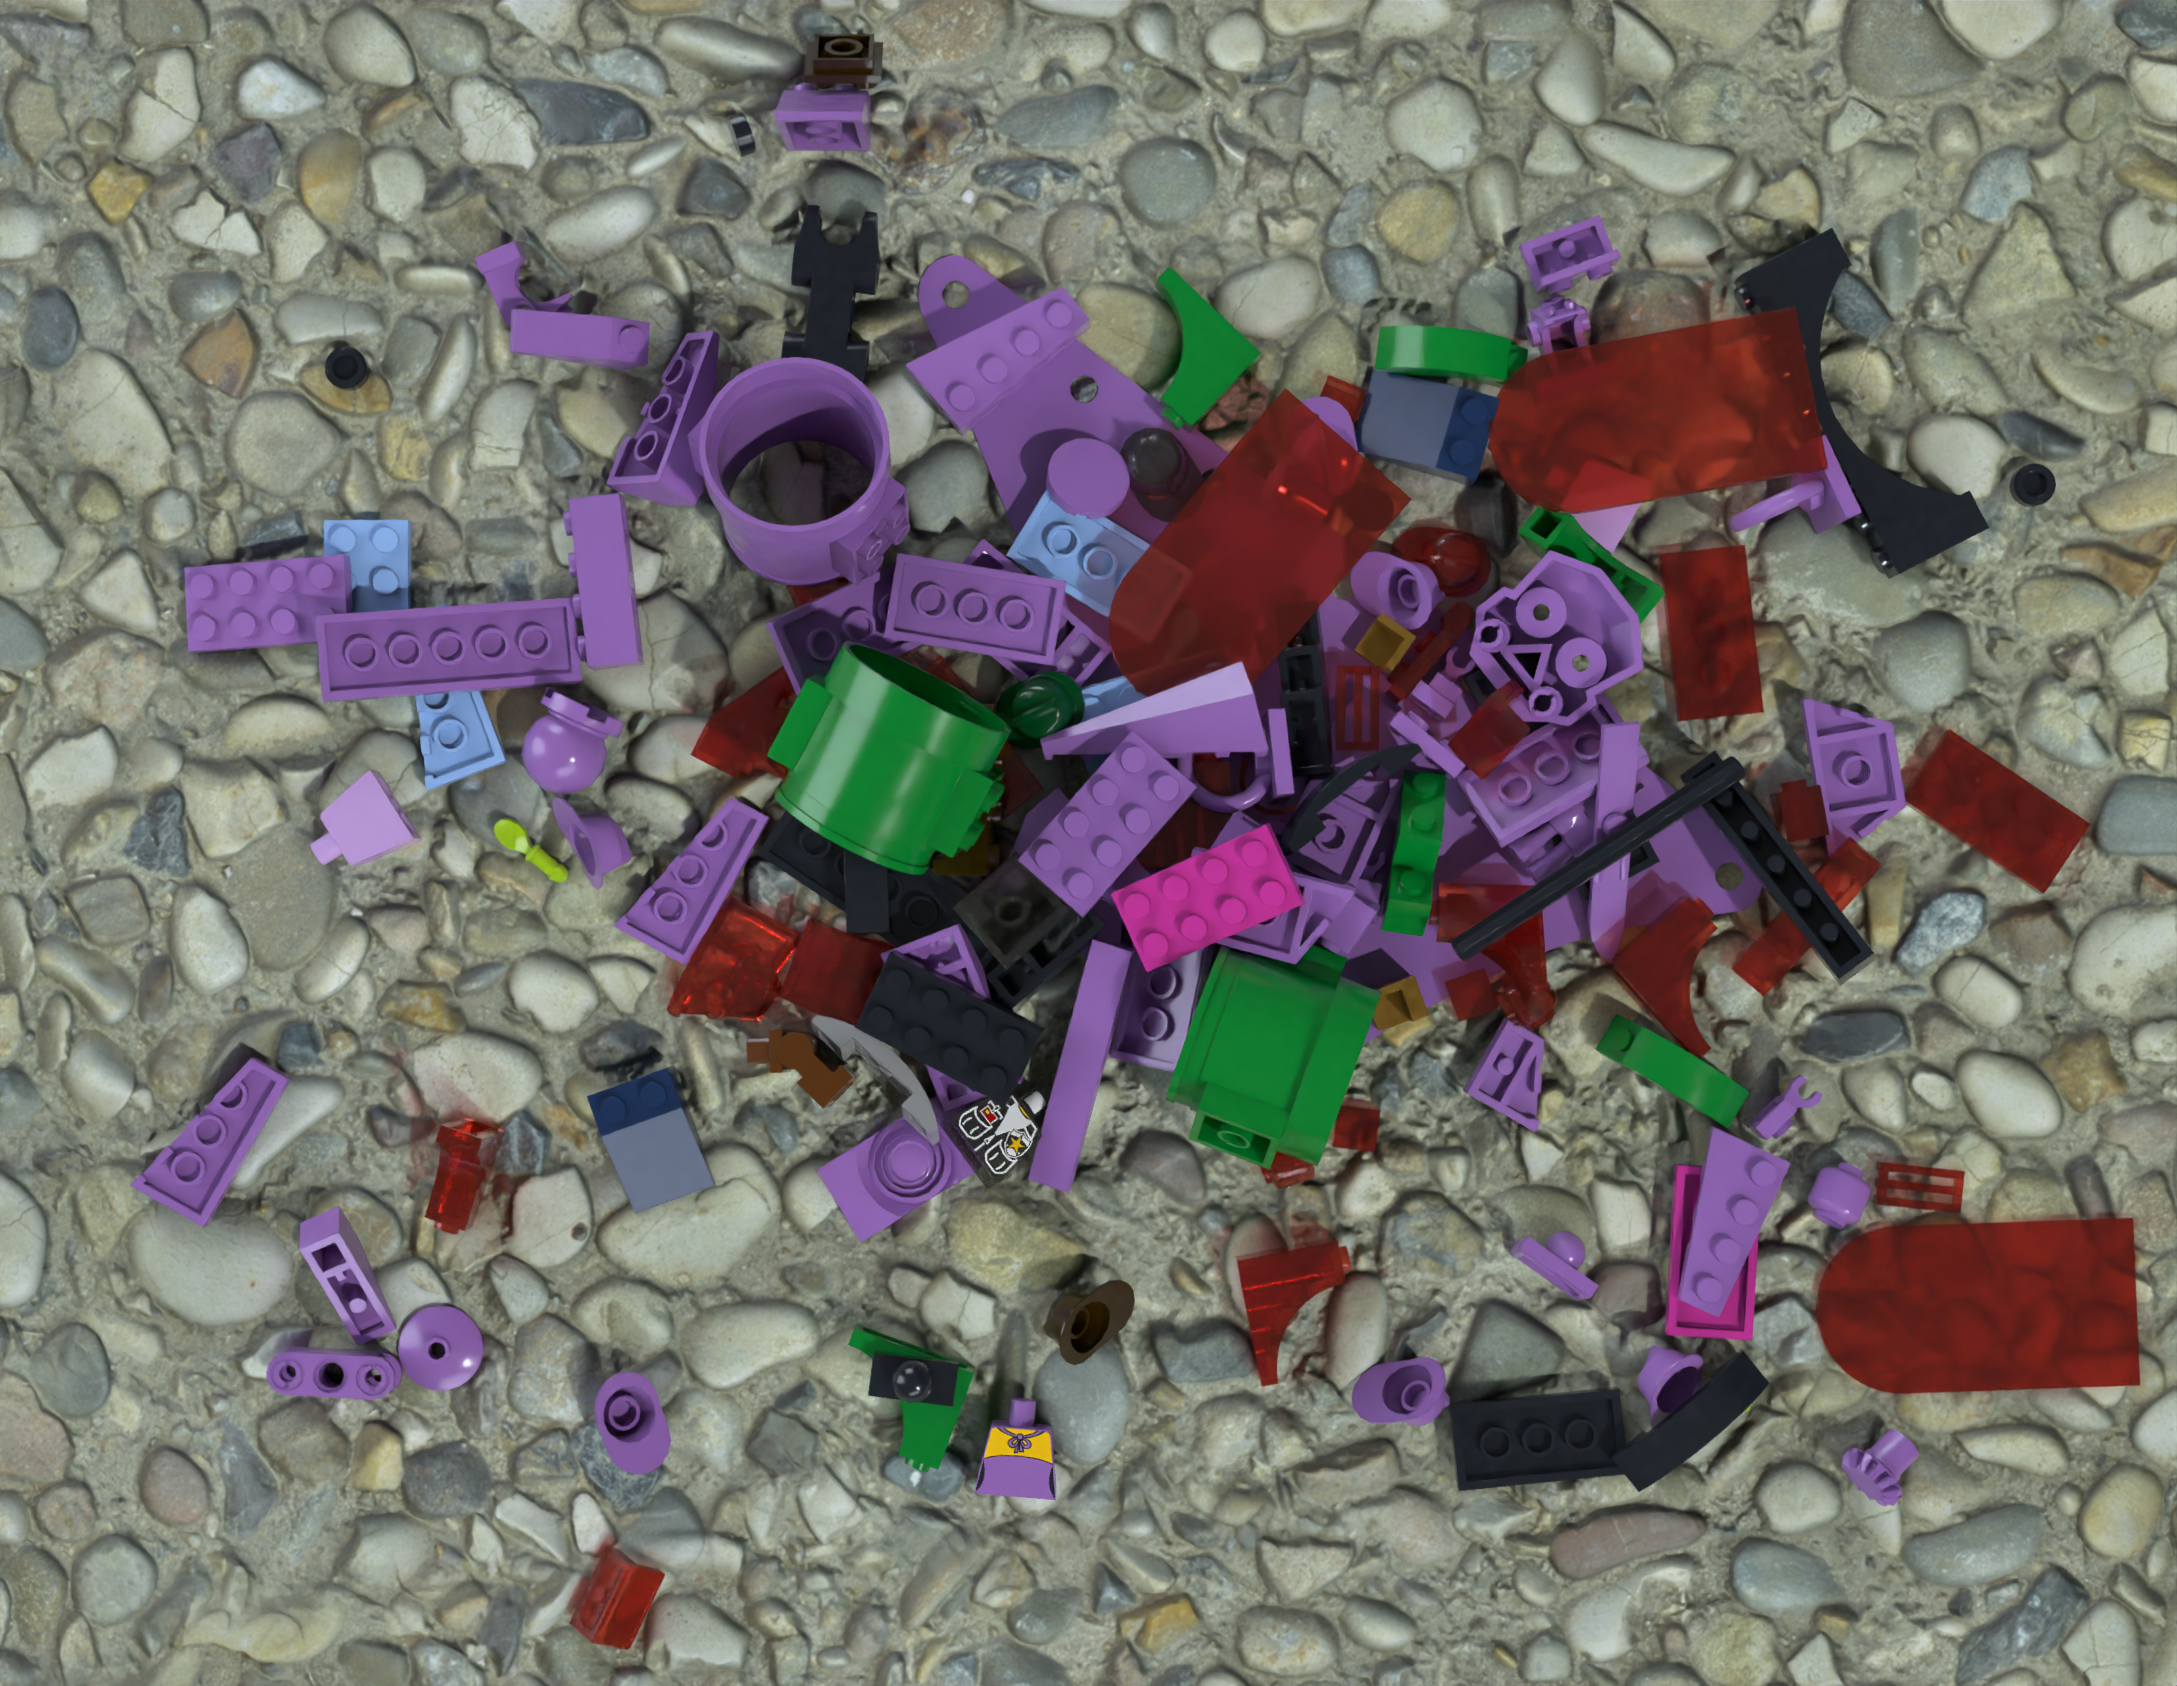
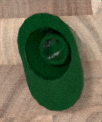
M1047 671L1010 686L1001 694L997 707L998 715H1005V722L1011 729L1007 740L1017 747L1029 750L1041 747V738L1079 724L1084 717L1085 702L1081 689L1073 679L1064 673Z

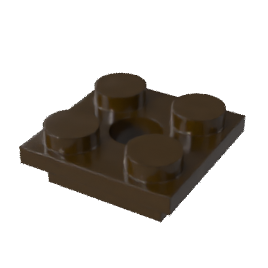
M815 34V41L808 42L805 83H810L816 89L832 88L835 86V83H852L858 89L876 87L878 83L882 82L883 42H874V34Z

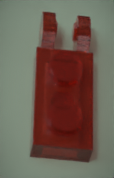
M1456 602L1455 606L1452 605V609L1449 608L1440 618V632L1435 634L1430 630L1414 647L1420 653L1409 666L1402 661L1386 680L1392 686L1384 694L1393 702L1398 704L1405 698L1468 627V623H1471V620L1474 619L1473 615L1475 613H1473V608L1466 602Z

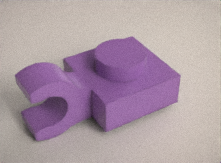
M1802 1075L1796 1076L1789 1082L1787 1089L1780 1096H1776L1747 1126L1759 1138L1768 1140L1773 1136L1777 1139L1793 1124L1794 1121L1790 1117L1797 1111L1796 1108L1814 1107L1820 1102L1822 1094L1819 1091H1814L1808 1098L1802 1099L1798 1091L1799 1087L1807 1079Z

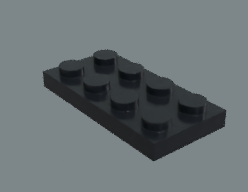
M895 950L889 953L855 1025V1028L1004 1106L1009 1103L1045 1029Z
M1617 1387L1450 1403L1449 1405L1458 1491L1624 1475L1611 1459L1614 1454L1625 1446L1620 1390Z

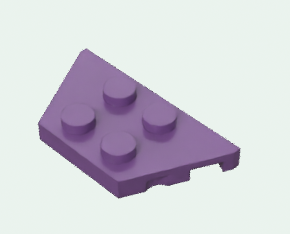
M1803 698L1799 699L1824 854L1825 859L1832 860L1839 857L1844 849L1859 838H1864L1874 831L1882 821L1890 819L1906 807L1894 727L1891 722L1828 705L1813 699Z
M1362 779L1355 782L1317 813L1326 829L1295 854L1285 856L1291 871L1342 885L1348 883L1355 888L1403 782L1398 779H1389L1388 781H1364ZM1310 780L1307 783L1296 809L1323 780Z
M1195 847L1192 850L1191 856L1197 855L1203 851H1206L1207 849ZM1292 872L1305 900L1303 905L1216 943L1296 964L1356 895L1357 888Z

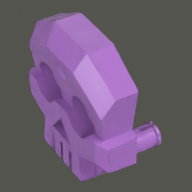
M1550 550L1513 590L1502 587L1476 609L1475 633L1469 655L1521 722H1550L1571 726L1599 705L1598 695L1644 670L1639 616L1605 572L1591 564ZM1541 604L1546 605L1550 610L1549 617L1544 621H1539L1534 616L1535 608ZM1541 653L1534 677L1516 654ZM1579 655H1585L1589 659V667L1585 671H1577L1573 665L1574 659Z

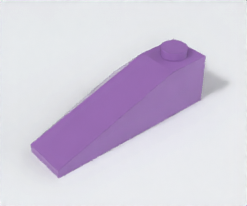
M715 331L686 334L661 377L664 384L662 391L652 404L646 402L640 412L646 418L634 438L627 435L622 442L606 483L608 487L668 507L696 505L704 488V477L695 471L687 435L705 416L715 398L720 334Z

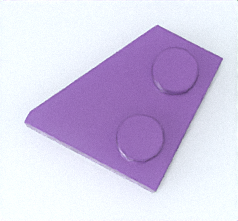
M1504 1018L1463 1092L1536 1132L1539 1127V1119L1536 1118L1538 1093H1541L1542 1084L1539 1067L1543 1061L1544 1039L1513 1021Z

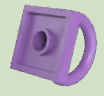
M1826 434L1808 442L1782 458L1791 478V488L1731 517L1729 526L1731 530L1740 532L1799 505L1807 512L1816 533L1819 534L1861 513V509Z
M1285 708L1269 709L1262 717L1261 722L1269 755L1256 757L1255 753L1251 752L1253 774L1256 779L1249 788L1239 794L1221 796L1206 790L1194 775L1192 767L1193 753H1188L1187 758H1175V768L1197 787L1190 798L1208 810L1221 813L1245 810L1260 801L1266 793L1269 805L1286 803L1294 794Z

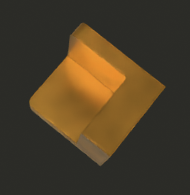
M1380 613L1353 652L1384 674L1389 675L1413 643L1416 636L1385 614Z
M1409 975L1374 988L1381 991L1373 1016L1377 1030L1383 1031L1408 1021L1414 1022L1429 1016L1414 975Z

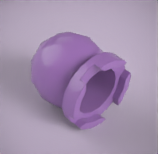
M547 687L541 703L549 707L548 712L550 714L536 720L526 733L521 753L527 774L545 791L559 795L576 793L592 786L604 771L607 758L604 739H607L609 735L619 738L625 722L583 701L580 704L566 697V693Z

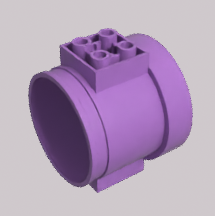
M801 357L780 358L755 365L737 375L719 391L710 404L705 416L687 435L695 471L704 477L709 496L721 514L724 532L732 550L748 568L770 581L789 586L807 587L826 584L845 577L857 586L865 575L871 577L876 573L883 562L884 552L891 544L898 545L910 529L907 488L890 477L889 431L883 410L871 391L859 379L836 365L817 359ZM792 441H818L836 446L856 458L872 478L866 492L848 509L832 518L808 525L789 526L768 523L743 512L730 500V493L737 477L750 461L774 446Z

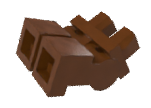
M791 1029L769 1030V1038H752L746 1041L747 1065L769 1064L770 1073H784L795 1069L803 1076L797 1084L822 1108L832 1106L861 1076L849 1064L840 1065L837 1068L822 1053L821 1042L810 1032H791Z

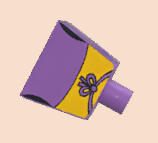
M1021 1397L1011 1398L1009 1421L992 1420L976 1480L975 1493L1056 1500L1057 1486L1052 1428L1049 1424L1034 1423L1036 1400Z

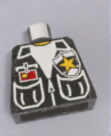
M1030 1089L1019 1099L1013 1093L1006 1106L987 1097L943 1120L939 1125L984 1186L990 1188L1003 1181L1042 1137V1131L1033 1119L1047 1109V1104L1042 1095L1035 1089Z

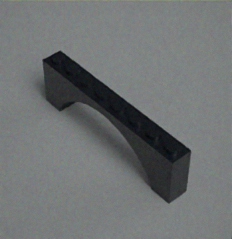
M1830 228L1742 273L1734 281L1737 287L1734 289V295L1741 309L1745 312L1749 310L1756 324L1753 330L1757 341L1762 348H1769L1776 362L1773 364V370L1778 381L1783 386L1788 385L1795 400L1792 401V406L1798 419L1803 424L1808 423L1814 435L1812 440L1826 434L1861 509V513L1851 517L1852 523L1860 535L1867 536L1873 548L1870 551V556L1877 570L1880 573L1885 572L1888 579L1977 535L1989 527L1970 490L1961 495L1938 492L1912 484L1893 475L1863 453L1846 434L1836 418L1828 400L1822 378L1820 361L1821 331L1832 290L1840 274L1852 264L1833 228Z

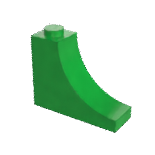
M1168 267L1157 278L1156 289L1164 296L1175 314L1181 334L1182 349L1180 366L1175 378L1160 398L1159 406L1163 408L1160 414L1174 429L1179 430L1183 427L1190 433L1259 361L1261 352L1172 268Z
M856 1324L848 1345L859 1349L872 1359L874 1351L959 1362L860 1324ZM959 1362L953 1407L920 1402L908 1403L900 1400L904 1426L902 1444L898 1455L906 1458V1465L924 1472H928L930 1467L939 1469L972 1381L975 1367Z

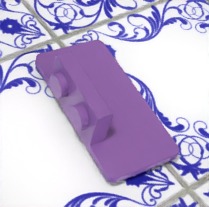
M1362 690L1331 725L1333 772L1363 756L1390 747L1418 744L1422 751L1393 775L1377 780L1369 771L1359 780L1388 781L1389 779H1398L1402 781L1404 769L1446 775L1443 840L1438 856L1444 855L1478 814L1457 782L1456 777L1465 772L1463 768L1466 764L1459 760L1462 752L1445 738L1437 742L1426 732L1430 726L1412 711H1409L1407 715L1401 711L1395 713L1372 693ZM1401 788L1388 814V817L1395 823L1397 821Z

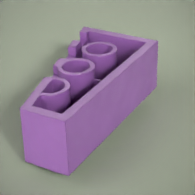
M1061 287L905 365L908 374L963 436L1090 328V318L1067 291Z

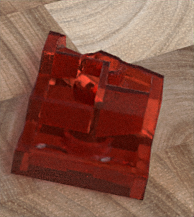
M731 896L704 934L686 965L667 1006L668 1013L673 1017H680L681 1014L706 1015L708 1019L724 1020L726 1018H735L739 1021L759 1022L783 991L777 973L802 942L799 933Z
M816 918L809 919L778 997L818 1015L831 1017L855 1026L884 966L881 954L896 947L869 934L850 935Z

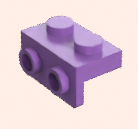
M1600 215L1527 241L1519 246L1536 294L1548 290L1550 296L1574 287L1572 281L1584 276H1588L1589 281H1594L1613 272L1612 266L1621 258L1618 249L1614 251L1612 249Z

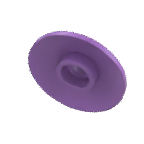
M440 1305L418 1312L407 1322L400 1335L398 1352L403 1369L414 1382L427 1389L445 1391L461 1386L476 1373L482 1361L484 1343L478 1325L468 1314L455 1307ZM435 1342L441 1343L445 1348V1354L441 1358L435 1357L431 1352V1346Z

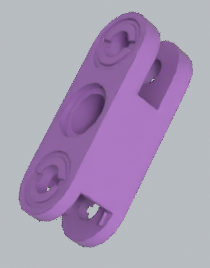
M294 1347L275 1356L268 1364L266 1374L271 1388L284 1395L372 1400L379 1399L396 1389L402 1380L403 1369L396 1356L384 1351ZM329 1363H336L341 1366L344 1372L342 1383H335L327 1376L326 1369ZM290 1366L296 1370V1376L290 1372ZM374 1369L381 1374V1381L375 1378Z

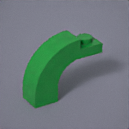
M1420 325L1380 327L1375 369L1408 377L1443 376L1461 378L1508 391H1523L1528 349L1511 344V339L1472 330Z
M1545 499L1518 531L1523 540L1541 559L1551 550L1601 568L1638 614L1640 624L1665 594L1660 585L1629 568L1599 546L1584 531L1574 516Z
M1617 1013L1595 1049L1603 1056L1647 1079L1695 1111L1726 1128H1729L1750 1093L1704 1061Z

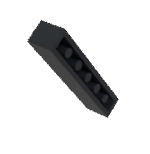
M1715 750L1680 776L1684 786L1723 761ZM1739 781L1701 806L1840 986L1875 961V954Z

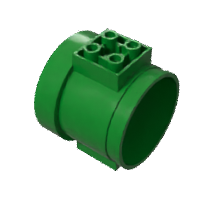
M846 641L843 643L828 673L821 672L806 679L767 754L769 758L788 768L783 783L779 784L775 791V798L796 819L841 847L893 870L913 875H922L927 871L930 865L929 860L935 851L938 850L953 858L961 850L968 852L970 847L975 845L986 824L979 820L982 813L988 814L991 808L994 809L1006 785L1000 783L1005 771L993 764L1011 733V729L1005 721L990 709L940 678L876 648L857 642Z
M1222 945L1196 1008L1165 1099L1173 1104L1177 1102L1188 1106L1190 1110L1196 1112L1188 1139L1269 1170L1276 1151L1318 1166L1365 1042L1381 991L1341 977L1347 958L1330 951L1323 945H1312L1296 964L1251 952L1245 953Z

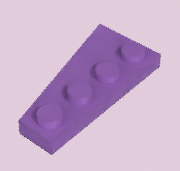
M731 797L695 836L690 845L673 860L657 881L640 896L635 905L618 920L614 927L676 961L690 966L770 818Z
M251 1058L214 1096L213 1101L199 1115L192 1119L185 1127L186 1129L155 1158L156 1160L130 1186L200 1226H208L292 1078L257 1058Z
M1710 1126L1706 1160L1703 1161L1700 1191L1692 1218L1694 1222L1690 1242L1687 1244L1677 1298L1719 1318L1791 1163L1718 1128Z

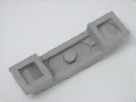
M816 1015L811 1020L813 1034L843 1062L854 1051L859 1053L907 1098L901 1105L903 1118L933 1146L940 1140L935 1113L924 1088L896 1053L878 1039L844 1021Z

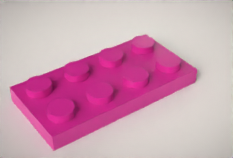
M1266 823L1111 893L1146 972L1305 903L1270 823Z
M1675 1164L1665 1334L1752 1340L1759 1233L1719 1318L1677 1298L1687 1244L1690 1242L1694 1222L1692 1221L1694 1208L1700 1191L1702 1166Z

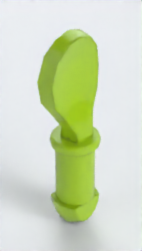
M502 818L496 822L493 830L495 837L502 845L510 850L524 853L526 855L525 860L527 862L530 861L548 875L551 881L561 883L567 879L568 871L566 867L543 851L539 844L533 846L527 829L520 822L511 818Z

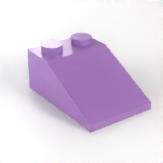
M799 84L794 86V90H783L775 111V121L787 151H871V100L868 91H861V89L854 87L853 84L838 85L836 90H819L813 88L810 84Z

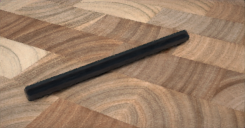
M1730 756L1453 938L1451 946L1454 952L1462 961L1469 960L1743 779L1746 773L1742 764L1734 756Z

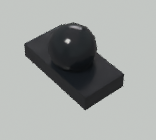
M874 1351L868 1396L897 1399L908 1403L920 1402L953 1407L959 1362Z

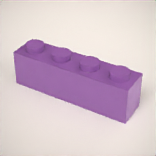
M620 493L569 499L570 510L564 511L563 518L566 535L573 536L575 552L568 553V563L571 577H578L579 594L573 595V607L576 619H582L584 636H578L580 660L587 661L588 668L592 670L644 665L625 498Z

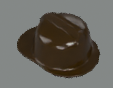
M1111 1280L1097 1287L1090 1294L1075 1292L1065 1295L1058 1301L1043 1329L1046 1335L1060 1346V1353L1065 1362L1072 1365L1085 1362L1096 1350L1124 1328L1133 1312L1135 1304L1134 1291L1127 1282Z

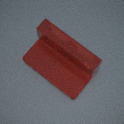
M1514 678L1491 694L1447 744L1481 780H1485L1530 731L1529 726L1510 708L1525 691Z
M606 1546L569 1623L592 1643L626 1650L630 1649L665 1574L657 1568L636 1564L619 1549Z

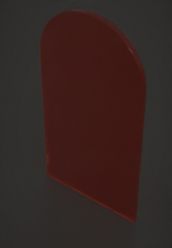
M1796 307L1545 354L1522 366L1507 380L1497 395L1500 401L1495 417L1489 421L1488 449L1491 451L1494 464L1506 484L1527 502L1548 511L1564 514L1594 512L1828 469L1821 434L1822 427L1818 420L1805 356V345L1802 341Z
M1284 388L1121 580L1112 599L1108 619L1109 641L1117 665L1128 681L1134 686L1135 691L1144 694L1146 697L1242 661L1249 682L1252 685L1412 499L1389 480L1381 469H1377L1322 421L1317 413H1313L1291 392Z
M2131 1217L1881 1227L1859 1235L1839 1250L1830 1261L1820 1281L1815 1315L1820 1336L1828 1353L1836 1364L1849 1376L1879 1391L1911 1394L2140 1386L2134 1226L2133 1218Z

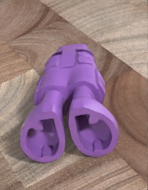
M1637 777L1635 795L1644 788V785ZM1596 794L1505 845L1507 850L1521 864H1525L1546 842L1556 834L1560 835V843L1526 867V871L1536 884L1561 868L1572 856L1578 857L1593 847Z

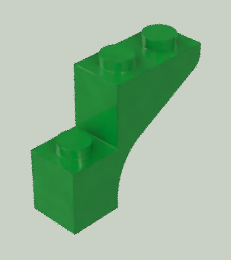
M1404 769L1392 859L1383 897L1381 930L1423 936L1432 906L1434 869L1443 840L1446 775Z

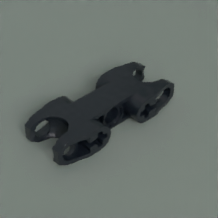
M808 204L804 221L794 246L791 274L792 285L811 287L805 333L785 331L781 358L801 357L828 362L851 373L865 385L869 366L870 341L851 339L856 293L877 294L881 267L878 241V214L865 211L857 238L848 245L835 246L827 243L822 237L820 206Z

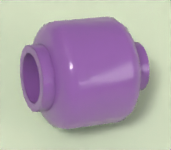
M1843 1162L1839 1163L1838 1168H1822L1808 1196V1203L1814 1210L1812 1215L1819 1221L1839 1229H1844L1846 1224L1858 1223L1871 1196L1870 1186L1861 1179L1863 1171Z

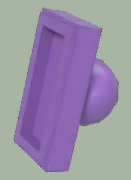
M1559 1231L1553 1234L1547 1240L1545 1247L1529 1236L1519 1239L1510 1251L1513 1257L1576 1301L1591 1298L1599 1286L1577 1271L1583 1264L1586 1252L1582 1240L1569 1231Z

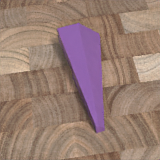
M1242 661L1040 739L1045 760H1052L1053 755H1080L1082 759H1094L1095 754H1112L1131 731L1137 734L1163 758H1187L1188 753H1215L1217 758L1229 757L1230 752H1254L1256 757L1269 755L1254 692Z

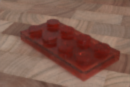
M1952 730L1944 732L1904 792L1907 806L2038 894L2046 892L2090 826L2089 822Z

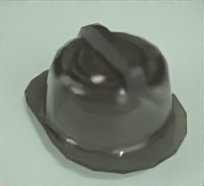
M1144 428L1133 433L1124 442L1120 455L1128 467L1130 488L1143 508L1152 517L1163 522L1178 523L1190 518L1200 508L1203 501L1204 480L1182 443L1171 432L1161 428Z

